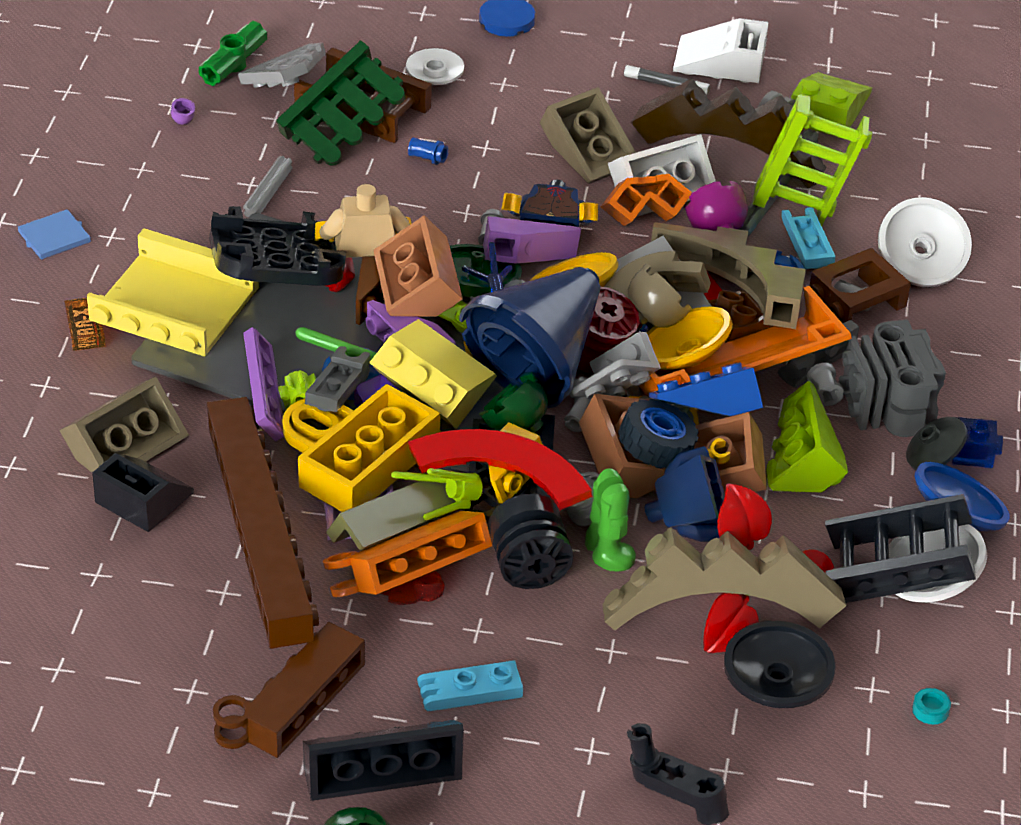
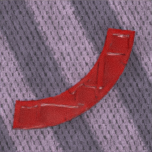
M460 429L430 434L408 441L409 449L422 474L426 473L429 468L439 469L447 466L466 465L471 461L488 462L489 466L513 472L519 471L531 477L533 482L554 500L559 510L592 497L591 488L572 464L550 448L516 434L496 430Z

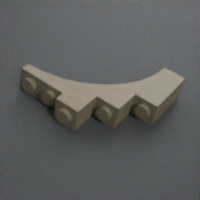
M654 222L651 242L664 236L672 249L677 252L680 261L703 262L707 271L722 276L748 292L758 303L763 313L764 325L796 329L806 269L775 265L777 250L748 246L749 231L717 227V231Z
M672 527L663 534L654 536L649 541L645 549L647 566H641L635 570L630 580L620 589L612 590L602 604L604 621L614 631L636 615L661 603L698 594H746L774 601L798 612L818 628L822 627L846 607L842 588L784 535L776 542L768 543L761 550L760 555L756 557L728 531L720 538H714L708 542L703 552L700 553Z

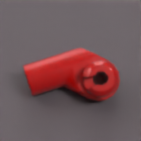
M352 257L345 259L343 280L326 286L329 287L330 291L340 292L355 278Z

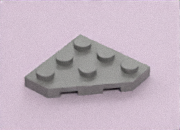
M323 43L306 44L238 73L241 84H253L254 88L266 84L268 87L282 84L283 87L299 82L298 77L308 73L326 55Z

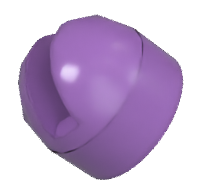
M185 98L174 100L171 105V117L180 125L191 122L195 114L194 103Z

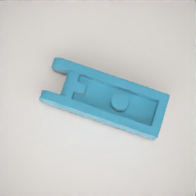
M813 207L805 208V216L792 217L789 210H782V221L804 269H818L834 263L836 256Z

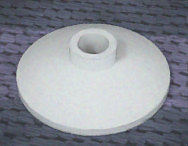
M430 48L412 54L407 59L406 71L409 76L426 81L432 85H443L457 80L463 74L464 63L457 54L451 51Z

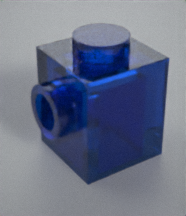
M956 417L965 424L967 439L961 451L952 459V464L993 468L995 455H1001L1003 448V435L997 434V421Z

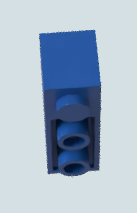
M741 362L721 367L722 373L710 376V372L705 371L690 375V382L678 385L677 380L660 383L657 385V391L649 393V398L726 416H734L763 408L754 368L742 367Z

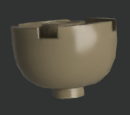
M645 264L630 281L628 299L632 301L638 310L640 323L643 326L647 322L661 328L673 326L681 321L692 308L689 304L683 308L680 305L683 297L657 272L651 276L648 273L650 266Z

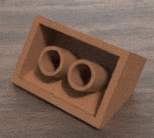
M425 215L373 250L386 310L390 316L437 317L463 299L448 238Z
M594 394L579 421V425L598 473L600 474L608 468L616 470L629 490L630 498H639L655 490V482L664 475L666 468H655L653 465H647L643 461L634 458L629 451L625 450L624 445L620 443V435H618V430L629 406L640 399Z

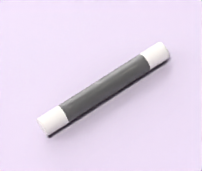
M626 65L624 70V76L673 88L689 80ZM695 81L704 90L705 94L708 95L710 84Z

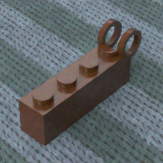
M328 621L319 632H314V642L307 643L297 655H292L287 660L285 667L274 678L271 677L267 680L262 691L252 701H247L245 698L237 695L224 696L216 701L213 706V718L216 722L214 727L216 742L228 749L241 748L250 743L278 758L365 665V640ZM231 704L239 705L245 710L242 716L230 715L222 717L219 714L223 707ZM243 727L246 730L241 738L234 740L226 739L220 733L223 728L236 729Z

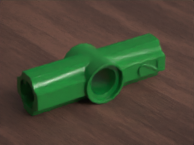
M252 20L236 34L223 36L220 39V48L199 66V75L206 84L215 86L230 73L244 70L247 66L246 59L267 40V31L264 30L261 23Z

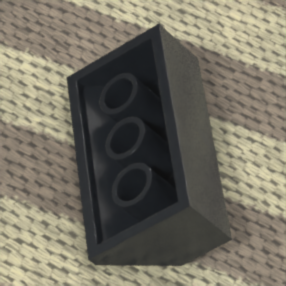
M456 720L430 722L428 724L394 727L371 732H357L349 735L322 737L303 741V767L310 801L461 780L463 724Z

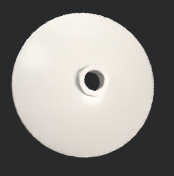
M919 197L905 200L887 213L879 229L878 248L880 255L908 279L911 285L936 287L952 281L962 272L970 258L972 240L966 222L955 209L942 201ZM915 247H922L925 253H918Z
M969 524L959 526L960 546H968L977 580L987 562L986 545L983 537L974 527ZM944 529L924 533V552L945 549ZM909 536L894 538L889 544V559L910 555ZM976 580L895 595L913 602H937L958 595Z

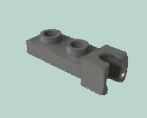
M852 320L843 323L851 333V337L856 336L858 338L859 326ZM849 340L791 359L778 370V375L787 384L797 388L808 382L807 373L814 365L819 363L831 364L841 359L843 352L847 351Z
M345 346L338 347L332 355L331 362L306 391L305 404L317 407L321 411L337 412L356 387L368 378L371 361L370 353L363 352L360 356L350 357L345 354L347 352Z

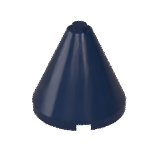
M577 267L475 297L462 309L459 316V321L461 322L466 319L467 329L462 333L468 349L478 362L497 375L494 381L503 389L509 384L512 386L521 385L523 382L519 377L528 372H533L547 392V409L557 407L570 394L601 289L599 277L589 268Z

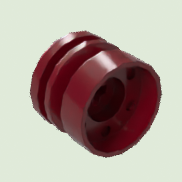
M601 287L578 366L579 370L594 374L589 362L636 333L640 324L639 312L632 301L624 294L612 288Z

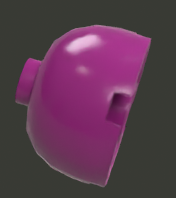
M717 181L704 185L694 191L689 196L691 202L688 205L686 203L684 205L692 227L717 231V227L739 230L745 223L748 214V204L742 186L735 181H730L731 186H722L721 182Z

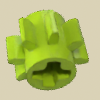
M299 370L284 377L285 385L279 386L278 391L280 398L284 402L285 409L293 403L305 399L306 391L316 380L314 373L308 376L307 373Z

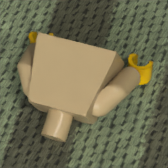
M363 184L357 188V196L343 198L340 209H336L327 221H320L315 224V241L325 239L329 240V242H334L335 237L336 250L347 251L346 258L375 256L373 250L411 225V218L405 217L398 207L390 206L388 196L376 195V188L373 185Z

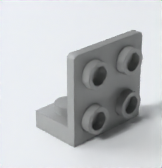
M637 332L589 362L594 375L573 387L571 391L573 396L587 397L588 400H591L594 394L622 397L625 395L627 388L650 380V375L661 367L647 332Z

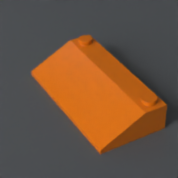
M810 286L803 287L806 311L804 317L798 318L796 329L774 326L726 342L711 357L699 365L685 369H659L650 375V380L640 384L639 387L645 395L649 396L650 392L658 390L657 385L672 380H677L678 385L690 382V375L709 371L710 376L722 373L721 367L740 362L742 367L754 368L756 372L850 340L852 337L849 330Z

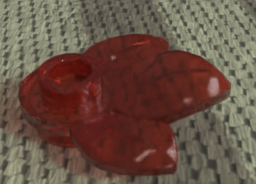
M432 571L386 590L381 594L389 596L388 602L411 605L419 601L430 602L440 598L444 594L445 584L442 581L441 575L436 571Z

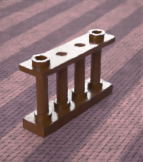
M333 47L326 52V72L346 52ZM380 66L393 80L397 76L403 80L404 84L401 87L405 92V100L403 103L394 106L388 113L383 111L384 120L379 125H371L365 120L359 127L365 133L395 144L398 141V119L410 108L422 113H426L431 108L432 84L385 66ZM299 80V82L295 83L294 102L297 101L312 86V84L304 82L302 80ZM366 81L358 87L363 91L371 93L370 98L372 100L379 94ZM345 101L337 107L351 120L358 114Z

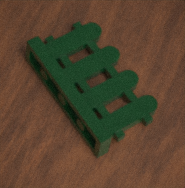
M360 40L276 119L279 132L287 140L292 138V141L297 145L303 142L315 153L313 159L318 164L324 161L330 166H335L341 162L342 155L338 146L344 140L350 145H358L362 142L363 134L359 126L365 120L371 125H379L383 122L384 113L380 106L386 100L393 105H399L404 102L405 92L401 87L404 84L403 80L398 76L393 80L380 68L382 62L377 57L372 61L370 48ZM365 81L379 93L373 100L358 88ZM344 101L358 113L352 120L337 108ZM320 123H326L337 134L329 140L316 128Z

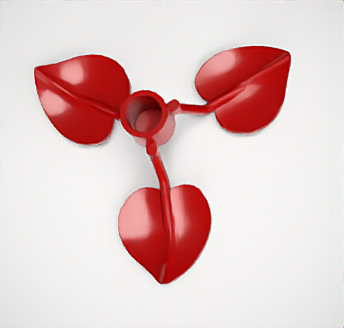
M727 484L725 498L717 521L719 537L728 531L748 550H751L754 547L753 540H762L770 533L772 525L770 508L766 501L753 490L740 485ZM814 549L802 551L825 573L827 570L835 569L831 559L825 553ZM722 593L716 598L711 606L705 625L703 639L705 652H725L728 642L738 631L759 622L757 611L747 605L750 600L748 595Z

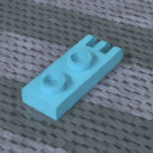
M515 660L425 673L417 678L418 685L421 688V696L424 699L423 704L427 711L523 697V685Z

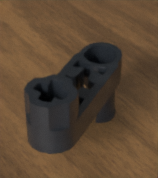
M638 723L631 726L632 730L628 729L627 736L632 750L630 763L633 776L637 782L643 784L648 789L695 808L697 820L701 824L722 823L727 819L729 810L722 777L664 752H659L654 747L652 729L649 725Z

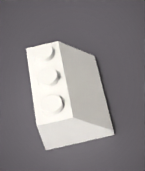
M701 134L626 155L608 163L615 187L626 178L649 177L660 174H670L692 193L704 185L716 182ZM645 205L637 216L653 211Z

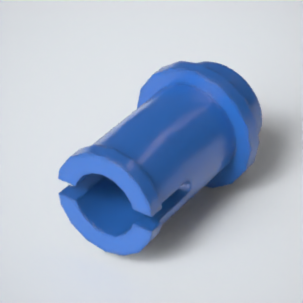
M413 137L408 145V155L431 160L433 164L437 165L446 161L448 146L444 145L442 141L434 143Z

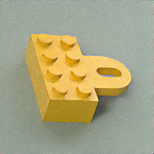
M388 384L384 385L355 410L342 405L337 412H325L317 407L306 405L305 399L293 403L285 411L282 425L285 440L293 448L302 452L298 456L299 488L341 512L374 500L398 479L391 476L393 471L407 472L416 464L409 449L408 441L439 433L440 412ZM314 419L329 428L318 430L302 420Z

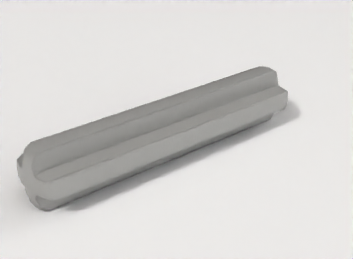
M280 156L274 162L243 206L246 217L251 216L253 213L261 214L292 170V160L290 158Z

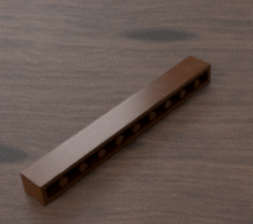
M247 397L207 402L209 433L269 648L273 649L314 642L313 627L319 626L318 610L316 604L309 603L312 602L309 581L302 580L305 579L303 560L301 557H295L298 556L297 541L295 535L289 536L291 534L289 514H282L285 511L284 499L281 491L276 492L278 491L277 475L275 470H272L269 449L264 450L265 437L263 429H259V425L255 420L254 409L251 410Z

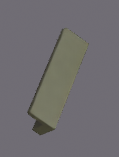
M418 481L340 513L326 533L333 544L351 537L359 550L363 551L448 515L445 514L430 520H424L423 518L424 514L456 501L448 497L446 483Z

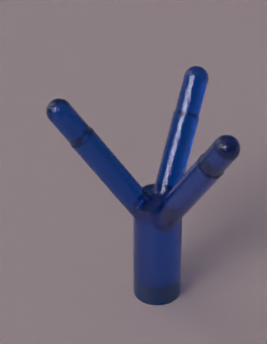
M490 242L491 274L489 276L465 265L461 269L463 272L489 283L491 292L504 289L502 281L512 271L513 267L508 265L500 274L498 273L495 243Z

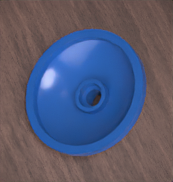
M936 462L921 463L914 474L916 485L925 501L964 494L972 517V524L969 525L977 531L1000 530L1008 523L1010 514L1004 503L991 490L971 476Z

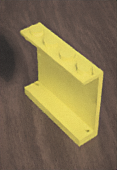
M143 228L138 234L139 256L105 296L90 292L87 294L89 320L205 357L258 290L259 282L236 279L220 272L215 266L211 248Z

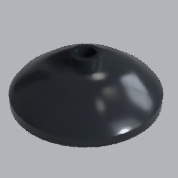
M762 621L751 624L738 631L730 639L725 649L724 670L732 686L746 698L764 706L797 708L808 705L821 698L829 690L834 680L836 663L833 652L828 644L812 630L795 623Z

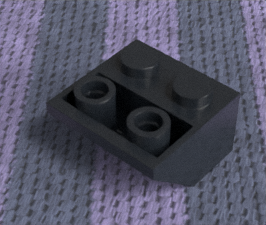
M115 453L92 472L95 503L147 532L151 531L194 493L193 487L149 463Z

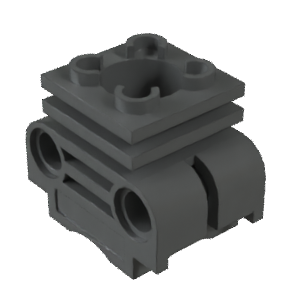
M908 319L878 324L874 329L872 342L869 335H862L861 344L859 345L856 336H852V339L848 341L847 351L843 352L844 373L843 376L839 377V383L844 389L843 395L846 396L848 401L849 414L852 418L855 417L860 430H867L868 419L873 429L879 428L882 418L886 429L890 433L899 437L914 436L927 423L937 419L939 411L937 397L944 385L946 371L941 361L936 358L931 350V339L926 329L913 330Z

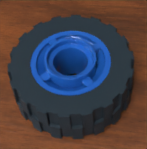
M640 399L629 406L618 430V435H620V443L624 445L625 450L629 451L634 458L643 461L647 465H653L655 468L662 469L667 468L678 453L694 449L699 432L695 427L694 421L676 406L669 405L664 401H656L655 399Z

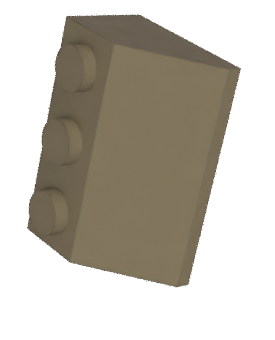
M156 376L137 384L59 430L75 459L90 472L96 470L115 453L138 458L146 462L189 436Z

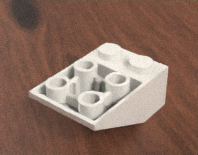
M740 18L682 35L673 71L686 75L696 74L710 76L715 79L725 78L739 80L744 83H759L765 54L768 22Z

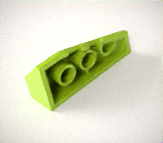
M809 380L785 398L778 421V426L782 429L781 435L773 441L772 449L776 452L775 458L768 461L766 468L768 485L773 491L822 493L830 486L839 484L848 473L844 452L817 390Z

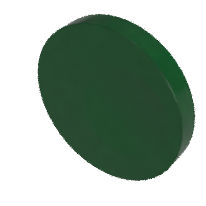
M450 245L462 296L477 297L501 290L510 281L521 280L522 268L519 263L485 260L482 245Z

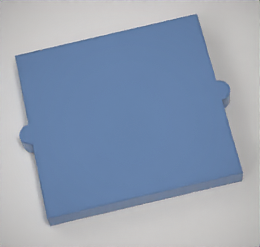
M68 209L18 226V232L26 240V246L31 247L40 259L91 242L90 236L82 227V222L77 221Z

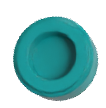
M925 688L916 693L912 711L915 717L923 723L940 724L949 717L951 700L946 693L939 689Z

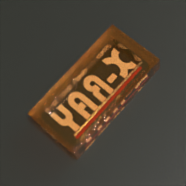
M87 298L64 301L73 351L106 347L102 324L89 320Z

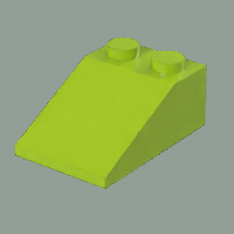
M817 72L801 79L792 93L791 99L796 101L799 93L811 97L810 110L814 112L813 115L851 127L870 96L872 87ZM811 127L808 128V129H811V130H815V131H818V132H822V133H825V134H829V133H826V132H823V131H820V130H817V129H814V128H811Z

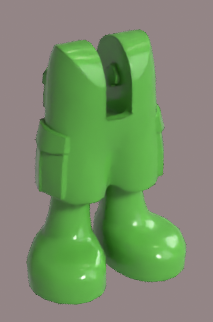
M608 468L603 470L593 483L594 498L590 513L591 524L586 531L585 546L587 550L593 551L592 559L595 564L606 570L619 572L626 571L634 565L636 553L632 546L620 542L622 537L627 535L629 490L624 485L619 473L614 469Z

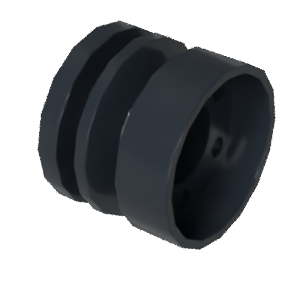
M521 494L497 506L489 517L488 530L504 580L510 585L522 589H539L555 583L565 576L571 568L574 554L556 503L549 497L539 494Z

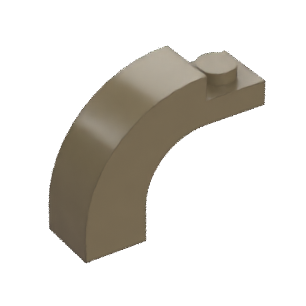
M663 251L640 257L628 263L617 271L604 286L612 288L628 298L630 281L645 264L650 266L648 273L651 276L657 272L676 291L708 293L711 282L703 262L680 261L676 251Z

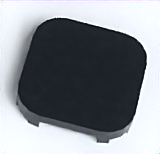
M229 206L228 214L221 215L217 212L212 214L209 241L215 266L223 274L236 279L313 286L336 284L343 280L347 251L336 250L335 237L334 242H329V240L325 239L315 241V224L318 221L314 220L315 213L303 211L301 223L243 218L241 206Z

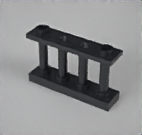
M964 494L825 520V526L834 549L840 548V568L827 570L826 574L842 588L845 602H855L976 580L975 567L968 546H960L959 526L972 524V517ZM944 529L945 549L924 552V533ZM909 536L910 555L889 559V539ZM874 542L875 562L855 565L854 546Z

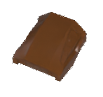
M720 291L717 299L708 300L712 307L726 310L732 320V330L725 343L774 327L763 324V313L758 303L746 291Z

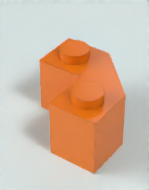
M670 174L626 178L616 185L600 207L623 226L631 223L645 205L663 220L668 221L677 215L692 192Z

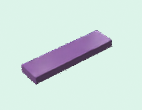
M252 327L243 334L255 420L274 441H277L284 436L282 425L283 413L278 391L273 347Z

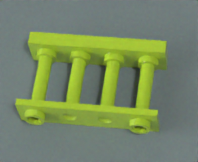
M799 93L755 184L753 204L764 208L769 197L774 198L778 196L807 207H813V209L817 210V218L822 226L826 217L831 218L837 205L836 198L861 149H867L872 137V132L869 131L870 118L863 116L856 130L813 115L814 112L810 110L811 97ZM811 127L851 142L846 152L843 153L803 139L800 133L803 128L808 129ZM799 150L839 165L832 176L791 162L789 156L791 152L796 153ZM788 173L826 186L827 189L823 197L819 198L781 185L778 178L780 174L785 176Z

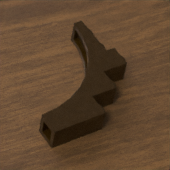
M691 78L641 106L630 123L648 145L667 137L683 134H710L743 142L770 155L793 106L788 104L784 97L780 95L754 109L749 99L741 93L737 86L709 100L704 90ZM799 150L796 153L791 152L789 156L791 162L823 173L826 169L822 159ZM798 177L807 188L817 184Z

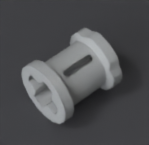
M829 363L816 364L807 373V380L814 384L823 406L837 404L843 398L844 392L842 385L837 383L835 379L837 375L835 367Z

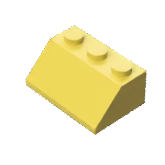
M419 319L389 336L370 361V364L379 374L384 375L390 382L414 399L440 412V418L455 429L458 428L497 376L493 371Z

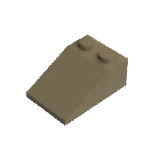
M599 87L549 105L540 121V125L553 148L588 184L611 175L608 166L609 162L636 153Z

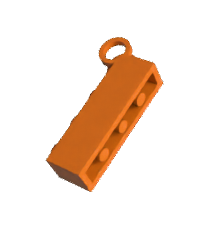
M458 511L363 551H346L325 558L323 565L326 570L352 566L355 578L331 586L330 590L333 597H343L358 592L377 595L492 547V542L484 513Z

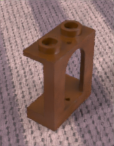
M869 248L812 271L809 286L842 323L852 320L853 314L884 301L890 304L896 311L907 307L911 282L873 248ZM859 269L858 276L869 285V287L860 291L845 293L834 288L832 281L839 276Z

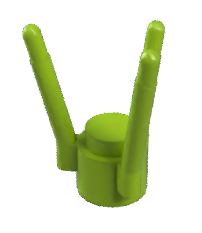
M433 468L427 470L428 474L398 471L391 473L393 478L446 483L448 497L453 498L456 502L424 514V520L437 518L458 509H470L471 501L478 500L482 494V481L476 473H460Z

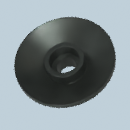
M943 417L925 425L914 435L907 447L906 459L909 465L916 470L924 462H936L944 465L949 463L958 455L966 442L967 428L965 424L956 417Z

